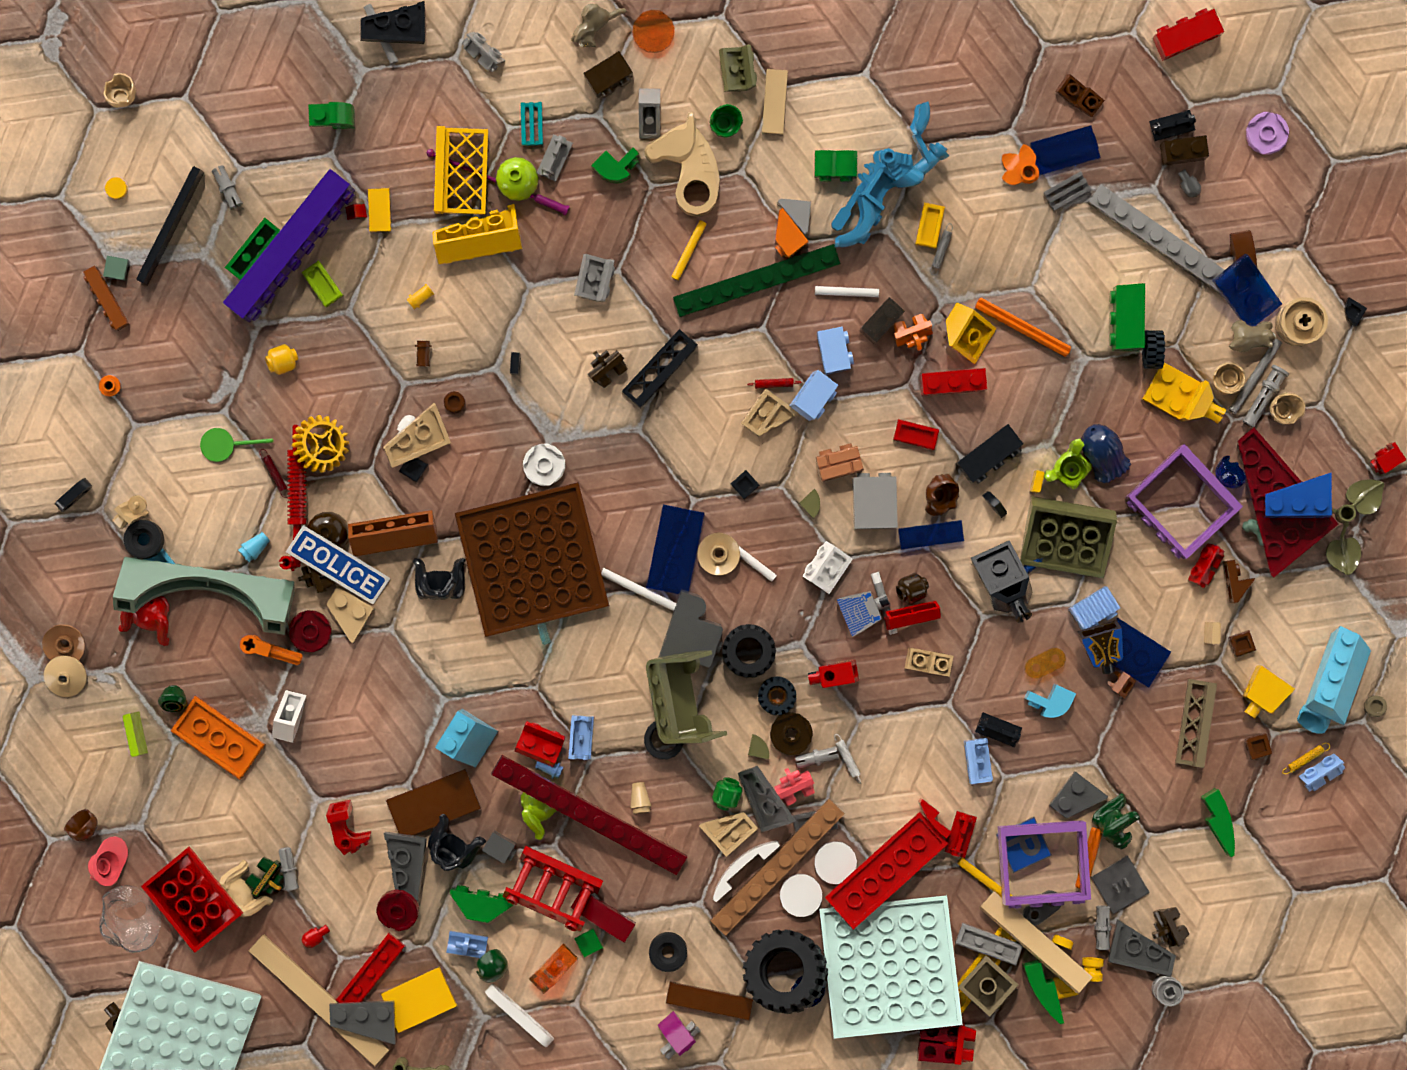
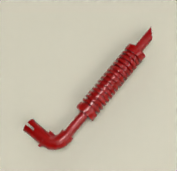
M293 425L292 436L298 434L295 430L298 425ZM292 447V450H287V457H289L287 459L289 461L287 463L289 465L287 467L289 470L287 471V474H289L287 476L289 478L287 480L289 482L287 484L289 487L287 488V491H289L287 493L289 495L287 497L289 499L287 501L289 504L287 508L290 509L287 510V512H290V514H287V516H290V518H287V525H293V540L300 531L301 525H307V518H305L307 516L305 514L307 512L305 510L307 508V505H305L307 497L304 496L307 495L304 492L307 491V488H304L307 486V484H304V482H307V480H304V478H307L304 475L307 474V471H304L306 470L304 468V461L298 462V459L301 458L300 455H293V452L297 451V448ZM291 555L282 556L279 562H283V564H279L282 569H291V571H295L302 563Z

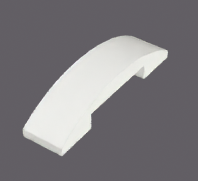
M776 840L760 844L738 857L720 878L713 895V900L717 902L732 889L728 880L758 853L763 859H766L780 846L779 842Z

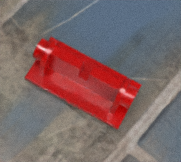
M1207 543L1206 547L1202 549L1201 556L1196 565L1192 568L1188 580L1197 583L1198 586L1204 589L1206 585L1209 586L1215 572L1210 570V567L1218 569L1224 558L1223 554L1225 551L1219 546Z
M956 811L951 834L947 841L949 844L945 847L944 852L965 858L977 817Z

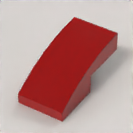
M920 798L918 802L924 815L932 826L947 839L951 831L935 819L940 812Z

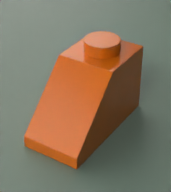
M781 208L779 210L775 238L777 246L774 248L781 257L785 256L789 259L805 247L809 241L786 211Z

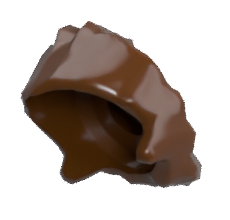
M950 474L936 475L926 488L927 505L925 511L932 516H942L950 509L957 507L956 501L959 498V486Z

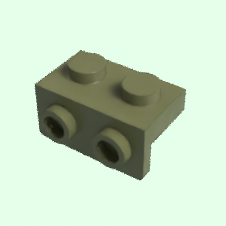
M751 45L721 48L719 56L724 92L748 91L754 88L757 82V75L754 72V53L751 50Z

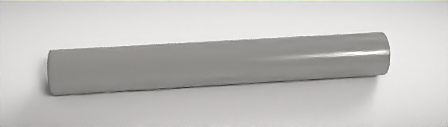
M371 4L364 6L367 16L376 14ZM380 42L390 64L397 63L398 59L391 44Z

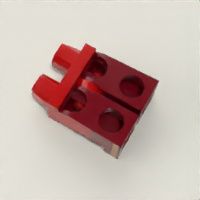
M964 1023L958 1026L920 1029L917 1051L918 1061L961 1065V1062H973L974 1049L963 1048L964 1041L975 1042L976 1029L966 1027Z

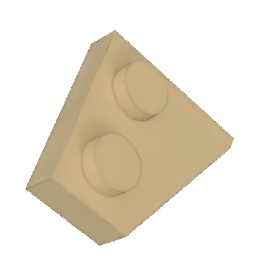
M337 586L326 604L352 643L356 641L375 609Z

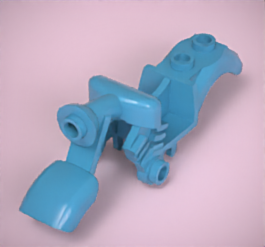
M929 101L915 106L914 118L910 125V129L914 134L912 137L923 158L913 166V155L894 152L889 148L875 151L873 154L874 163L864 164V167L869 170V174H858V178L862 183L857 186L856 191L846 206L840 208L831 223V227L834 230H841L851 215L850 210L857 201L860 212L858 223L852 231L835 238V247H849L858 243L864 245L871 235L869 233L872 226H876L882 218L880 213L885 208L882 202L886 192L893 187L905 188L920 184L926 173L940 160L949 157V154L946 152L947 148L940 143L935 145L930 143L928 151L921 137L930 118Z

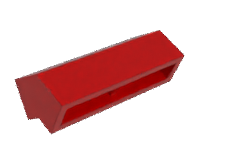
M931 601L886 611V617H884L887 630L941 619V613L937 601Z

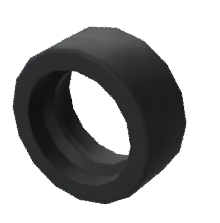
M656 721L648 726L644 735V744L647 751L658 759L668 760L675 757L681 751L684 743H676L675 747L667 752L657 750L652 743L653 732L657 729Z

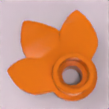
M1023 144L1018 155L1013 153L1002 155V163L1007 170L1002 179L1010 185H1017L1021 182L1032 184L1038 179L1039 169L1035 165L1036 155L1029 146ZM1030 170L1032 176L1026 177L1024 172Z

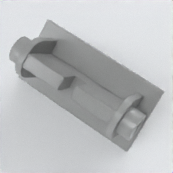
M478 32L466 34L468 38L463 40V48L473 58H476L480 53L482 56L478 62L487 71L493 73L498 68L496 64L505 62L501 57L500 51L490 47L483 35Z
M553 134L537 173L556 182L573 143L567 141L563 136Z

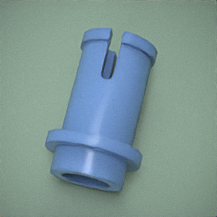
M537 761L535 766L536 769L551 775L552 779L554 777L558 779L564 768L560 766V763H555V766L551 767Z

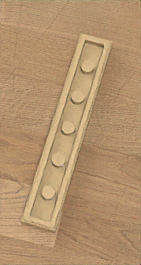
M995 891L981 905L980 909L1077 994L1091 980L1092 976L1018 911L1014 908H1009V905H1004L1002 897Z

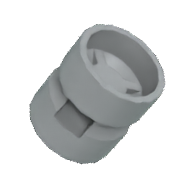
M1159 975L1154 979L1151 990L1154 997L1165 1006H1175L1182 1001L1184 989L1178 980L1166 975Z

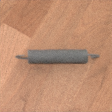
M943 231L932 263L933 267L941 268L952 232Z

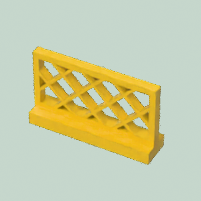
M437 126L434 191L435 214L486 215L488 129L445 128V126ZM450 133H459L464 138L456 148L450 142ZM474 134H484L483 143L478 148L469 141ZM466 142L475 150L467 158L458 151ZM449 145L453 148V150L450 153ZM455 152L464 160L456 168L449 163V158ZM476 153L483 159V164L477 169L468 161ZM465 163L474 171L467 179H464L457 172ZM454 173L463 181L455 190L448 184V179ZM475 174L482 179V185L476 191L468 183ZM466 184L473 193L464 201L457 194V191ZM481 189H482V197L478 194V192H479ZM455 194L462 204L456 209L448 208V199ZM476 195L482 201L481 209H472L467 202Z

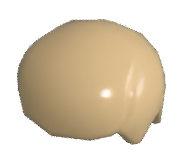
M116 73L111 81L105 82L103 95L111 106L115 108L126 107L134 101L136 88L133 80L128 75Z
M1226 362L1218 366L1213 375L1215 388L1221 393L1228 395L1238 393L1244 387L1246 381L1244 370L1236 363Z
M1282 393L1272 401L1270 414L1276 422L1282 425L1294 424L1300 417L1304 416L1305 403L1300 396L1294 393Z

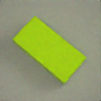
M319 260L301 272L326 308L344 296Z

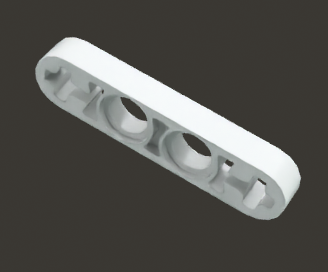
M491 984L485 991L491 1000L543 1046L548 1047L554 1040L553 1036L498 986Z

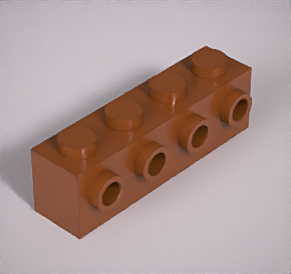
M432 510L348 524V539L353 556L438 543L437 527Z

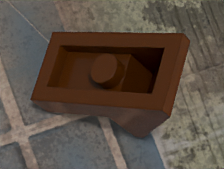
M1235 560L1223 561L1229 602L1238 603L1255 578L1238 580V576L1241 575L1239 564H1236Z

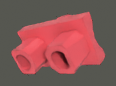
M787 768L785 769L787 775L780 778V784L774 786L776 793L787 806L797 801L794 793L800 790L804 797L815 793L814 781L808 770L800 774L799 770L790 773Z

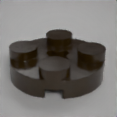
M793 712L784 713L778 716L771 725L770 738L772 744L784 754H800L811 743L813 736L811 724L801 714ZM788 728L797 730L795 739L786 738L785 734L788 733Z

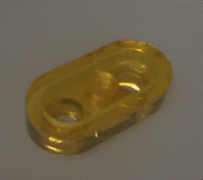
M1050 648L1028 659L1024 666L1026 674L1031 678L1037 679L1061 668L1066 661L1065 653L1059 648ZM1054 654L1059 657L1056 663L1051 659ZM1034 664L1040 666L1038 672L1033 671L1032 667Z

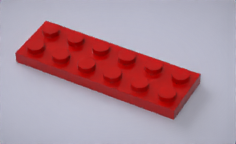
M919 812L834 888L825 899L854 930L949 843Z

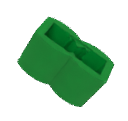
M816 150L814 178H819V182H831V178H840V182H853V179L857 178V151Z

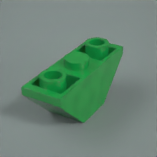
M456 885V888L452 887L450 890L451 897L466 919L489 923L513 906V904L506 901V898L502 897L504 893H498V896L490 895V891L484 889H477V892L469 891V887L463 885Z

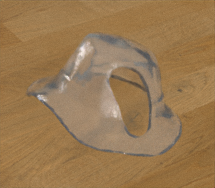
M129 885L116 887L103 895V910L99 921V930L104 940L110 945L122 947L131 953L149 949L155 943L161 926L160 910L150 897L141 889ZM140 901L145 904L146 913L140 918L125 920L116 916L118 910L134 906Z

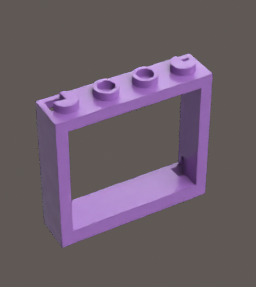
M1185 444L1180 445L1125 497L1128 500L1127 505L1134 512L1138 510L1143 516L1141 520L1149 528L1152 526L1157 531L1156 536L1163 543L1167 542L1172 547L1170 551L1178 559L1180 557L1182 559L1189 558L1243 507ZM1179 456L1228 508L1185 549L1136 498Z
M1085 821L997 826L1002 902L1004 905H1009V908L1018 909L1021 908L1022 904H1030V907H1042L1043 903H1051V906L1064 905L1065 901L1080 904L1085 903V900H1091ZM1077 831L1081 891L1010 896L1006 836Z

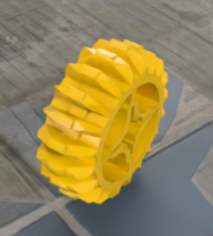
M317 415L315 419L311 416L308 418V422L305 420L301 422L302 427H296L295 430L298 434H294L292 438L297 442L292 443L291 446L297 448L293 455L299 454L301 457L298 459V462L305 461L304 468L307 469L311 466L312 472L317 471V469H319L320 473H324L326 469L330 472L333 470V466L339 467L340 461L346 459L343 454L348 453L349 450L344 446L348 445L349 441L344 440V437L348 433H341L340 430L343 429V426L336 427L337 420L334 419L330 422L329 416L324 417V419H322L321 415ZM312 428H322L325 430L321 435L309 432ZM331 436L334 439L335 446L331 443ZM322 439L324 447L319 449L317 441ZM306 442H307V443L310 445V447H311L310 452H309L308 449H307ZM320 453L332 456L329 460L316 459Z

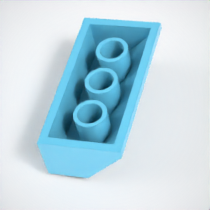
M1342 626L1331 633L1305 704V708L1342 725L1346 723L1371 652L1359 634Z

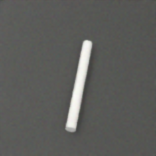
M603 568L601 572L602 577L674 611L675 602Z

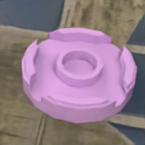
M1263 112L1257 114L1249 121L1246 128L1248 145L1255 152L1263 155H1271L1281 150L1286 145L1289 135L1286 121L1276 113Z

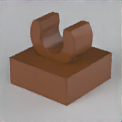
M1114 671V674L1118 677L1117 682L1112 683L1108 680L1107 683L1115 693L1125 699L1136 683V680L1125 672L1121 674L1118 671Z

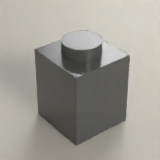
M494 830L482 851L505 863L507 859L509 861L512 860L517 850L514 848L515 842Z

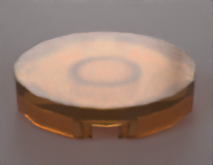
M649 10L640 14L635 20L632 34L635 43L640 49L650 53H658L670 46L674 39L675 29L672 20L660 10Z

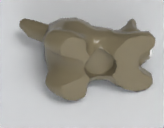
M597 4L586 5L581 13L583 23L577 26L571 41L579 42L581 47H596L594 41L595 33L609 20L626 13L627 10L625 8H618L609 13Z
M1243 320L1236 321L1231 327L1234 332V341L1229 345L1230 349L1238 352H1247L1256 347L1272 348L1276 338L1275 333L1270 330L1273 324L1265 321L1256 326H1249Z

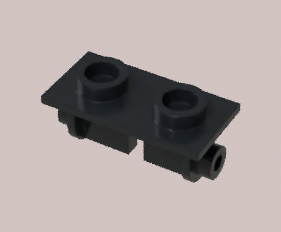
M1190 110L1149 121L1154 141L1196 130L1194 125L1196 118L1194 114L1191 115Z
M982 712L975 732L1015 748L1016 743L1021 737L1022 727Z

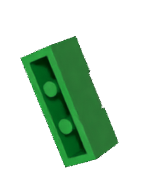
M264 218L225 268L241 280L279 233L280 229Z

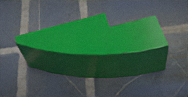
M1214 788L1201 796V799L1211 813V816L1204 820L1226 855L1233 857L1235 856V838L1231 816L1219 789Z
M1039 960L1022 963L1029 985L1039 1002L1059 1024H1064L1054 980L1052 978L1045 980L1042 964Z

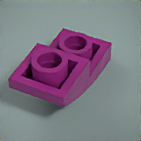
M674 1011L658 1024V1027L679 1056L696 1043L691 1032L684 1026Z

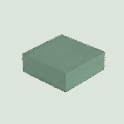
M107 255L103 276L126 281L129 260Z

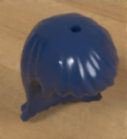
M1093 424L1084 431L1081 437L1084 443L1082 451L1093 467L1095 480L1102 483H1110L1111 480H1114L1116 477L1120 478L1122 474L1129 470L1131 466L1130 459L1125 456L1123 445L1113 430L1105 425Z

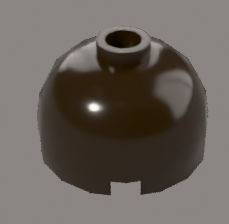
M321 512L310 520L307 527L340 548L347 544L348 523L341 515L334 512Z

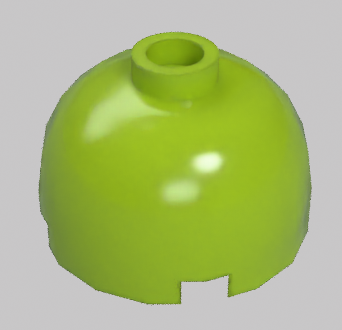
M514 157L507 159L497 170L496 183L498 189L510 200L521 201L528 199L538 187L539 177L537 170L531 162L524 158Z

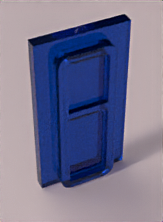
M1091 125L1030 143L1031 149L1036 155L1035 163L1039 169V176L1101 158Z

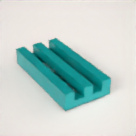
M521 102L522 146L543 145L542 102ZM525 108H529L530 141H526ZM534 108H538L539 141L534 139Z

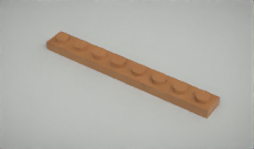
M829 798L710 921L726 936L845 813Z

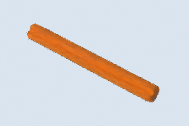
M983 298L978 299L975 308L1064 357L1068 356L1071 351V346L991 302Z

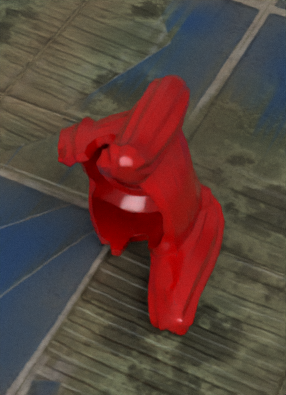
M159 596L146 603L136 613L121 611L119 631H129L134 623L141 629L156 631L159 644L168 646L169 622L167 613L169 612V602L164 596Z

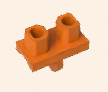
M923 314L914 316L912 318L914 326L909 328L906 327L904 321L894 323V338L897 347L906 344L907 348L915 346L917 351L922 350L921 344L928 341L927 336L933 334L931 321H927Z

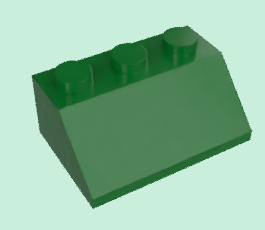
M1145 283L1116 285L1109 295L1110 304H1113V312L1109 314V324L1113 325V333L1109 334V346H1112V351L1138 352L1145 348Z

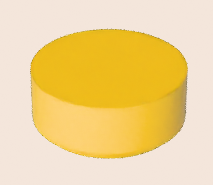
M114 177L107 181L105 191L109 197L118 200L126 196L128 186L121 178Z
M1056 934L1052 938V942L1070 950L1073 947L1074 943L1069 939Z

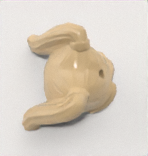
M244 859L238 866L226 872L219 880L220 885L242 910L243 914L240 917L243 918L252 916L265 905H271L273 902L269 896L253 898L252 890L241 879L249 866Z

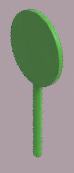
M212 428L202 436L200 448L207 459L221 462L232 454L234 446L273 443L274 440L234 441L231 434L225 429Z

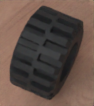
M746 624L736 627L726 636L722 654L727 667L734 674L744 678H754L770 669L775 660L776 648L773 638L765 629L757 625ZM746 638L755 639L762 648L760 658L751 664L742 662L736 654L737 645Z

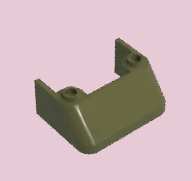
M712 650L680 653L651 659L647 662L646 673L657 732L663 743H704L727 735V731H712V724L708 717L698 715L690 675L699 670V658L712 655Z

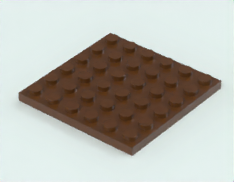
M579 482L455 513L485 637L610 606Z

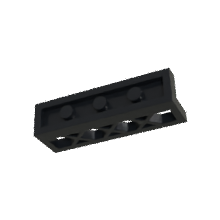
M679 329L622 392L641 409L696 350L698 344ZM681 336L688 344L682 350H674V341ZM671 345V346H672V350L666 351V350L669 348V346ZM672 353V361L667 366H660L659 357L662 354ZM648 369H657L658 376L653 381H645V372ZM643 376V382H637ZM643 384V392L636 399L629 390L633 385Z

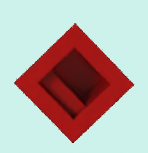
M1396 442L1387 444L1388 449L1384 447L1375 453L1376 457L1369 462L1371 468L1376 473L1386 474L1407 460Z

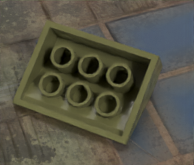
M1031 496L1020 556L1021 563L1023 565L1104 578L1117 524L1116 511ZM1041 558H1042V562H1035V561H1033V560H1035V559H1041Z

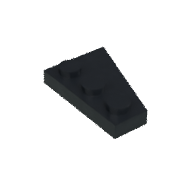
M425 1L408 7H399L397 10L381 12L361 18L360 41L424 44Z

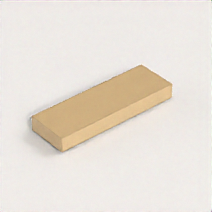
M766 70L763 134L783 135L788 70Z

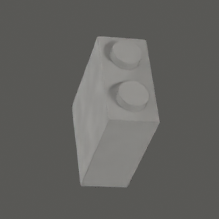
M857 473V477L852 478L854 529L898 528L896 476L891 477V473H878L879 477H870V473Z

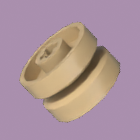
M1306 297L1286 303L1280 308L1275 319V328L1278 336L1291 346L1301 347L1317 341L1324 335L1328 325V316L1325 308L1320 302Z

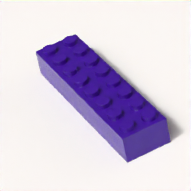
M329 169L223 303L247 322L256 321L262 313V307L265 304L268 305L274 299V292L278 287L282 288L289 279L287 276L292 270L296 271L302 263V257L305 254H310L314 249V242L318 237L322 238L329 229L327 226L330 222H335L342 213L340 211L345 204L349 205L355 197V189L333 170Z

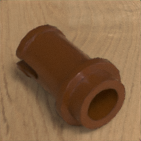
M417 341V345H415L417 347L416 366H430V347H432L430 341Z

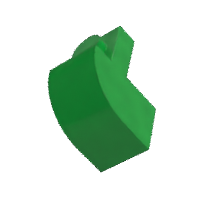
M344 102L308 104L310 127L355 128V112L352 104Z
M633 147L618 162L605 151L591 167L603 180L619 184L631 178L627 169L632 170L639 163L638 158L640 155Z

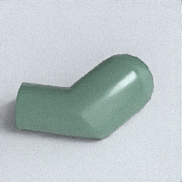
M1254 519L1245 521L1242 525L1243 530L1246 533L1250 531L1255 533L1260 546L1263 545L1258 522Z

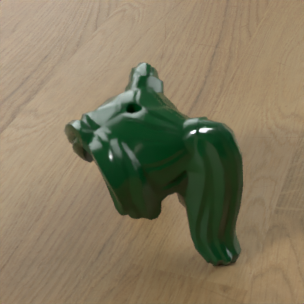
M1122 793L1100 807L1092 817V822L1100 828L1103 837L1113 844L1114 847L1121 850L1126 848L1132 840L1131 832L1123 833L1124 829L1140 819L1136 811L1125 815L1120 812L1126 804V797Z

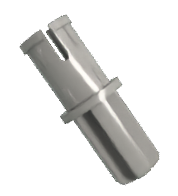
M291 848L279 849L282 867L280 872L283 873L285 891L298 889L295 871L297 867L294 866Z

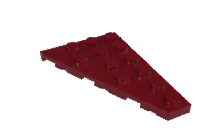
M1253 427L1237 442L1270 574L1275 578L1339 524L1332 516L1331 518H1265V494L1301 483L1302 481Z

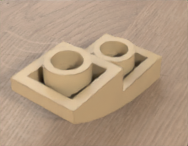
M908 647L905 668L950 677L953 656Z

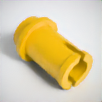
M425 284L416 293L410 294L406 300L415 310L417 307L420 308V305L434 295V293Z

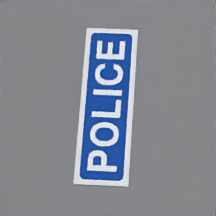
M304 525L286 550V553L371 604H374L390 580L388 576Z

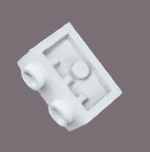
M826 541L817 550V555L813 561L805 568L803 577L830 594L853 559Z

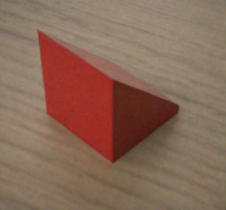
M353 204L345 207L347 220L367 217L365 204Z

